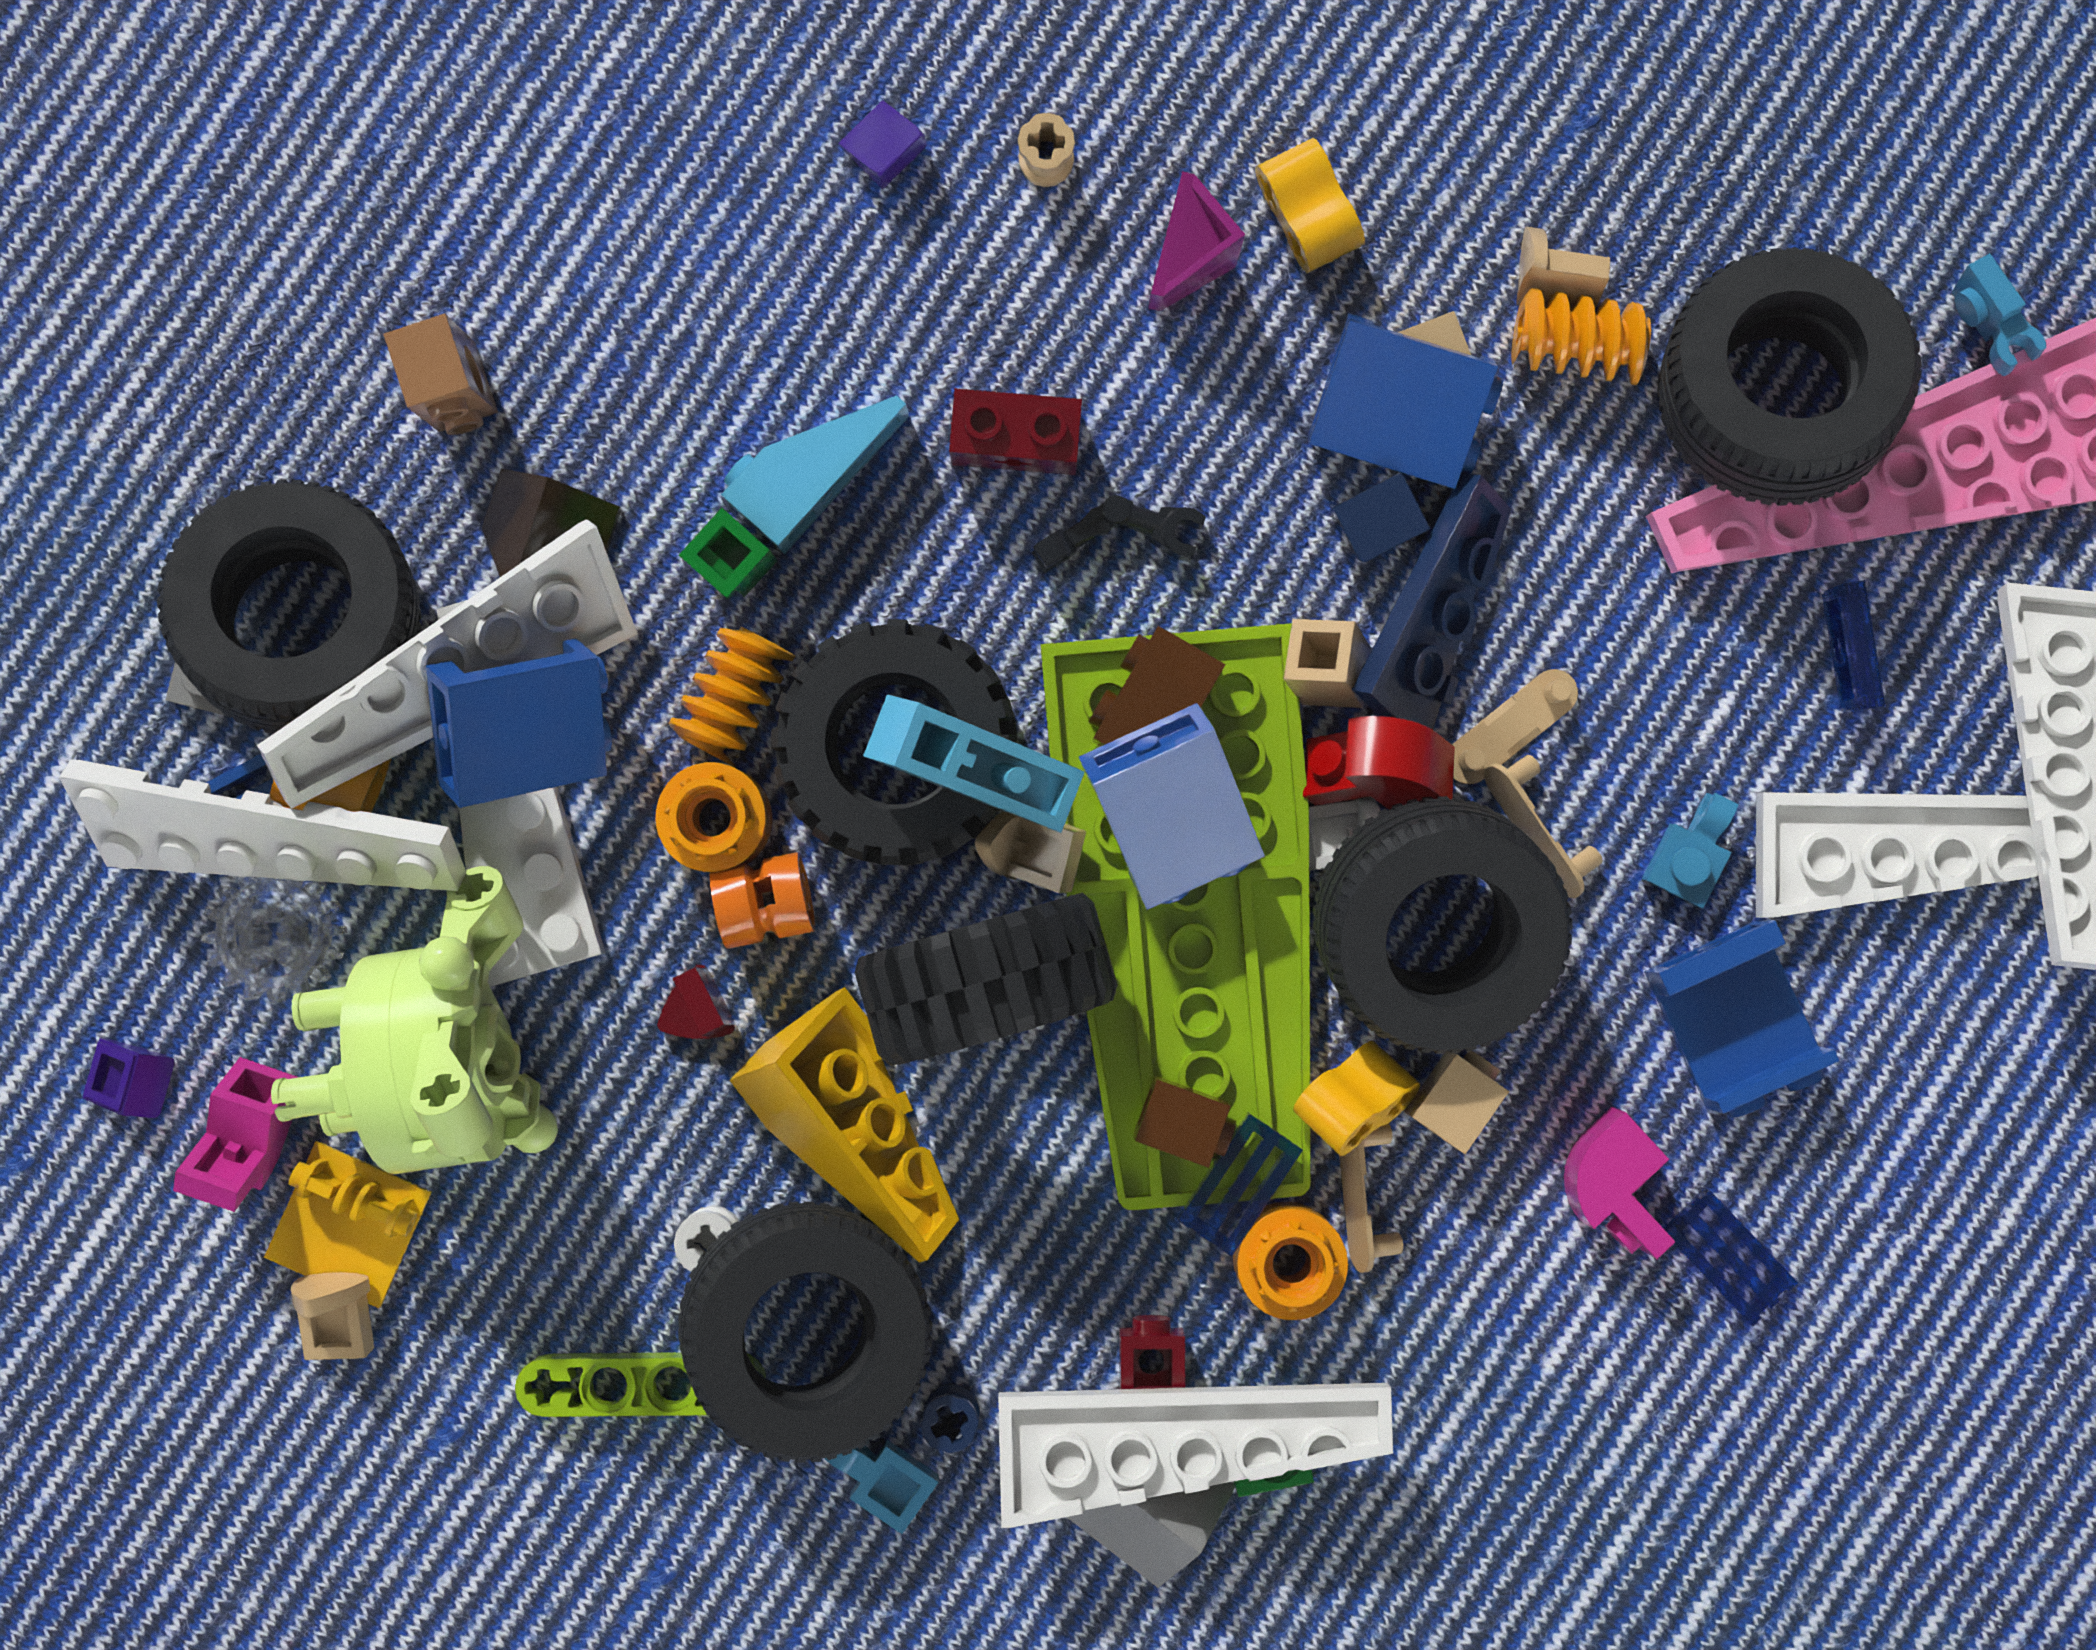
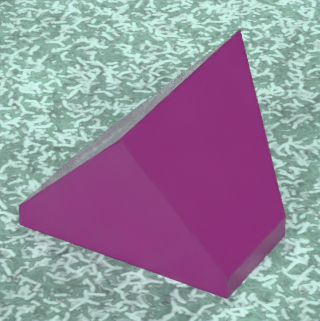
M1182 171L1150 294L1148 309L1162 311L1234 269L1237 265L1245 233L1195 174Z

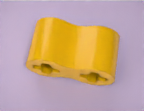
M1311 138L1255 167L1257 181L1263 196L1278 219L1294 257L1306 273L1365 245V236L1360 220L1350 201L1343 193L1325 151L1316 139Z
M1368 1041L1341 1065L1317 1077L1300 1095L1293 1111L1340 1156H1344L1356 1148L1375 1129L1395 1119L1414 1099L1421 1085L1375 1041Z

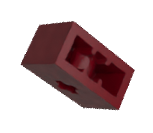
M954 388L949 446L951 463L956 466L1076 475L1082 399Z

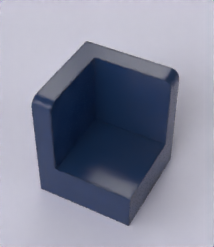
M1402 472L1394 474L1329 509L1334 519H1338L1360 562H1368L1430 529Z

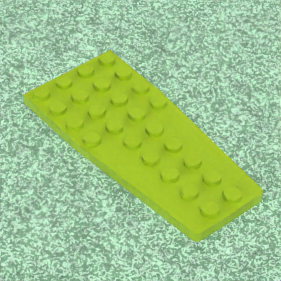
M1292 623L1172 633L1226 664L1201 709L1216 731L1265 857L1248 864L1243 871L1236 875L1219 877L1190 890L1179 901L1170 904H1160L1147 910L1131 880L1128 867L1110 825L1085 773L1065 822L1067 825L1086 831L1072 891L1066 892L1068 897L1083 892L1094 902L1118 984L1113 1001L1086 1011L1117 1196L1121 1206L1127 1210L1298 1197L1304 1195L1310 1188V1127L1293 1111L1296 1101L1310 1085L1309 805L1308 798L1303 797V790L1307 782L1299 696H1295L1284 681ZM1146 635L1144 637L1150 640L1152 635ZM1137 636L1040 644L1049 753L1051 758L1084 771L1079 756L1100 747L1092 742L1099 728L1088 723L1106 690L1108 689L1118 695L1131 674L1120 666ZM1154 1075L1225 1100L1231 1106L1227 1117L1236 1120V1126L1230 1145L1224 1157L1217 1154L1213 1155L1209 1168L1134 1140L1133 1133Z

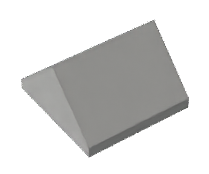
M1232 1482L1209 1486L1208 1490L1185 1494V1491L1146 1498V1502L1121 1506L1120 1503L1084 1510L1083 1514L1067 1518L1159 1588L1201 1554L1235 1486Z

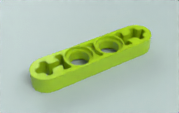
M681 1352L550 1353L540 1355L530 1361L521 1370L516 1379L515 1392L518 1402L523 1409L536 1416L707 1415L696 1397L692 1386L688 1396L677 1401L667 1400L657 1390L656 1378L662 1369L672 1366L680 1368L686 1373ZM747 1354L755 1369L766 1378L765 1370L759 1360ZM574 1367H581L583 1369L578 1387L582 1402H575L573 1400L577 1388L558 1389L551 1396L550 1401L544 1400L541 1389L532 1388L531 1381L536 1380L542 1374L543 1369L550 1370L551 1380L556 1382L572 1381L577 1376ZM610 1367L622 1372L627 1382V1390L623 1398L611 1402L603 1400L596 1394L593 1387V1378L599 1369Z

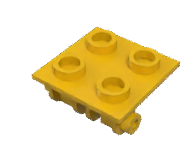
M315 1141L306 1164L300 1161L291 1173L288 1184L295 1188L264 1258L304 1276L332 1272L367 1275L370 1283V1291L367 1293L368 1304L381 1308L432 1191L319 1141Z

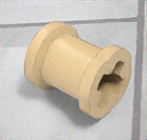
M1042 113L1033 116L1028 123L1021 127L1018 136L1020 169L1025 178L1034 185L1042 187L1056 186L1065 181L1072 171L1074 164L1073 150L1075 147L1074 133L1059 115ZM1041 142H1052L1054 148L1052 158L1047 160L1040 159Z

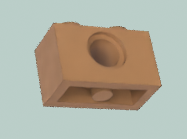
M444 313L383 334L407 408L438 432L446 430L448 435L467 433L481 427L484 424L483 417L498 413L476 343L448 315Z

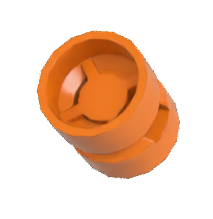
M800 852L765 858L758 870H753L747 863H742L728 870L710 872V888L715 918L726 949L763 942L767 931H772L778 938L815 932L812 897ZM773 892L775 904L764 907L762 893Z

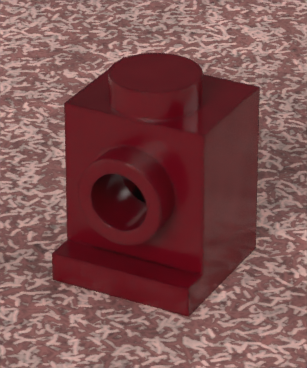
M1162 1315L1135 1316L1132 1318V1328H1119V1389L1185 1388V1334L1183 1328H1171V1318ZM1155 1349L1163 1355V1360L1159 1367L1149 1370L1140 1365L1139 1357L1145 1350Z

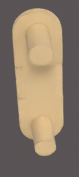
M1550 669L1540 673L1452 744L1455 747L1453 779L1462 784H1475L1485 779L1484 771L1488 766L1493 763L1500 765L1505 763L1570 711L1578 697V688L1575 680L1565 671Z
M1526 755L1509 768L1498 763L1491 764L1484 771L1485 781L1489 790L1510 821L1535 842L1553 863L1557 874L1564 882L1563 887L1567 890L1568 897L1577 898L1585 889L1583 877L1602 864L1601 854L1593 846H1588L1570 859L1558 841H1554L1535 813V806L1521 787L1541 771L1538 761L1533 756Z
M1389 1123L1375 1129L1348 1154L1344 1156L1339 1155L1349 1254L1354 1267L1360 1273L1371 1271L1374 1259L1377 1257L1398 1255L1403 1252V1240L1398 1232L1373 1235L1371 1215L1367 1211L1364 1175H1367L1364 1147L1390 1144L1392 1141V1129Z

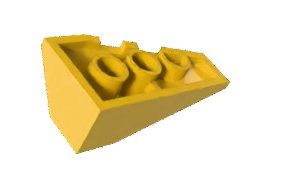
M845 987L835 991L766 1041L729 1080L768 1131L919 1263L929 1259L959 1221L931 1151L927 1148L919 1147L906 1113L913 1111L907 1094L905 1091L897 1094L884 1061L877 1053L868 1018Z

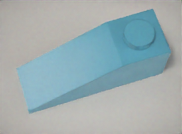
M896 395L766 446L755 458L750 454H746L726 475L724 482L728 485V488L721 494L722 497L734 510L785 554L909 417L906 403Z
M887 695L863 755L924 781L1062 833L1085 773L1080 769L919 702Z

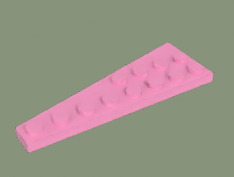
M2096 318L2046 339V349L2034 361L2028 357L2024 349L2012 354L2015 356L2018 364L2005 377L1999 374L1992 364H1989L1916 396L1915 403L1905 423L1879 463L1866 476H1863L1859 482L1849 485L1841 493L1835 492L1832 497L1826 499L1820 497L1819 501L1812 503L1804 501L1803 505H1793L1791 502L1784 506H1777L1776 503L1766 505L1761 504L1760 500L1750 502L1746 501V498L1742 496L1739 498L1730 495L1731 491H1721L1716 488L1717 485L1715 484L1651 512L1646 518L1670 572L1675 573L2096 501Z

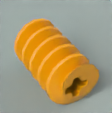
M1531 288L1526 292L1517 312L1512 340L1511 363H1515L1521 350L1528 351L1530 369L1537 371L1545 355L1550 354L1553 355L1555 373L1562 375L1572 357L1578 359L1580 377L1587 378L1595 362L1600 361L1603 363L1605 381L1611 382L1619 367L1627 365L1629 382L1632 385H1637L1643 374L1650 347V318H1646L1643 305L1638 302L1629 303L1620 315L1618 302L1609 298L1601 302L1595 313L1593 300L1588 295L1579 296L1570 309L1567 294L1560 291L1552 294L1545 306L1542 291L1538 288Z
M740 627L739 630L720 628L718 630L717 637L729 650L727 653L707 651L704 658L716 670V674L695 673L692 680L702 690L704 696L683 695L680 702L692 715L691 720L672 717L668 723L681 739L733 767H736V765L724 753L725 748L745 751L748 745L736 731L737 726L757 728L760 723L747 707L749 704L769 706L772 701L768 694L760 687V683L764 681L781 684L784 679L781 673L773 666V659L793 662L796 657L787 650L744 627Z

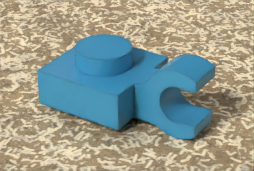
M1989 253L1969 264L1951 292L1955 297V306L1962 320L1970 327H1976L1985 342L1993 339V345L1989 353L1990 362L1993 368L2005 377L2018 364L2015 356L2011 354L2009 346L2017 345L2022 347L2028 357L2034 361L2046 349V341L2041 332L2031 326L2021 314V310L2026 303L1992 255Z
M1706 793L1696 810L1688 830L1677 824H1669L1642 880L1695 907L1703 909L1732 853L1715 843L1730 824L1739 804L1717 793L1713 795Z
M886 1440L877 1454H874L867 1446H864L860 1450L858 1447L852 1449V1453L844 1456L842 1453L838 1454L837 1458L831 1460L824 1458L832 1466L858 1481L850 1493L852 1501L901 1534L904 1533L939 1483V1474L889 1440Z

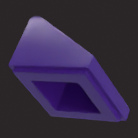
M884 100L838 143L844 152L882 190L927 147L925 134Z
M99 1038L82 1099L122 1116L156 1118L160 1115L175 1060L165 1054L107 1038Z

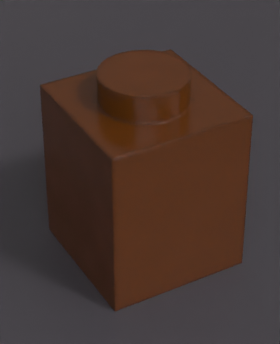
M1154 1075L1133 1137L1136 1142L1209 1168L1214 1154L1225 1156L1235 1130L1236 1120L1227 1117L1231 1107L1227 1101Z

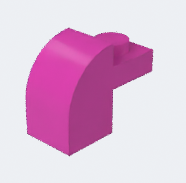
M239 1057L210 1095L206 1133L176 1170L173 1191L235 1212L252 1187L261 1190L280 1157L292 1120L281 1122L276 1117L274 1110L277 1107L286 1106V1104L272 1103V1085L279 1078L291 1079L298 1077Z
M1610 1107L1583 1132L1569 1152L1564 1169V1187L1568 1202L1579 1220L1593 1229L1610 1215L1612 1219L1605 1225L1606 1229L1630 1254H1633L1640 1248L1645 1253L1658 1259L1675 1243L1674 1239L1632 1195L1670 1159L1626 1112Z

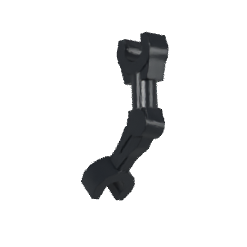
M1114 495L1106 499L1102 505L1092 508L1080 522L1065 531L1063 529L1058 530L1033 546L1034 551L1031 552V555L1043 573L1046 574L1068 560L1077 552L1079 547L1090 540L1107 535L1112 528L1123 530L1127 528L1151 536L1149 542L1166 552L1169 556L1177 560H1191L1196 547L1181 543L1176 538L1175 528L1185 524L1201 529L1206 516L1194 508L1161 507L1159 512L1134 505L1133 501L1122 496Z

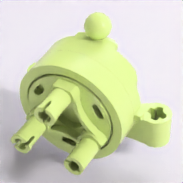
M478 866L468 869L458 891L447 890L440 937L430 941L426 947L363 957L353 967L345 987L296 993L293 995L292 1017L297 1029L311 1031L340 1026L341 1063L331 1067L329 1073L291 1079H276L271 1090L272 1103L286 1104V1106H280L274 1110L279 1121L285 1122L294 1118L319 1115L321 1127L327 1136L331 1137L337 1136L340 1133L357 1131L372 1160L382 1170L390 1174L491 1161L498 1158L507 1145H514L523 1153L535 1154L551 1146L558 1133L556 1117L550 1110L539 1104L540 1083L525 1073L519 1074L521 1063L519 1045L512 1039L510 1025L488 984L489 971L520 936L524 927L523 918L503 876L497 869L489 866Z

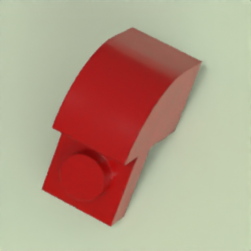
M1384 716L1349 718L1348 731L1307 739L1305 756L1307 785L1303 790V797L1308 798L1309 802L1318 806L1371 796L1387 809H1392V805L1398 803L1405 805L1408 800L1415 798L1419 801L1423 797L1437 799L1438 797L1447 796L1452 800L1455 747L1431 728L1414 721Z

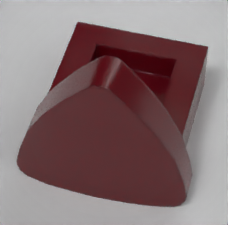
M696 965L694 968L672 978L676 986L669 994L657 1023L660 1031L690 1039H712L735 1033L737 1026L711 973L705 965Z

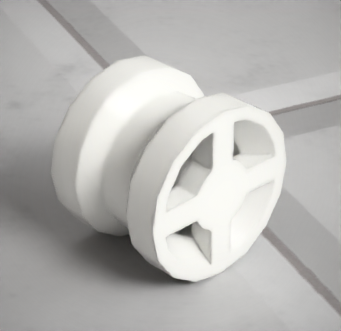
M712 1205L698 1209L685 1219L676 1231L674 1240L676 1257L682 1266L692 1272L693 1268H696L698 1265L697 1261L700 1256L706 1254V1251L699 1244L694 1243H701L707 1249L712 1242L718 1239V1236L723 1231L727 1232L731 1229L730 1225L737 1221L740 1222L736 1215L724 1207Z

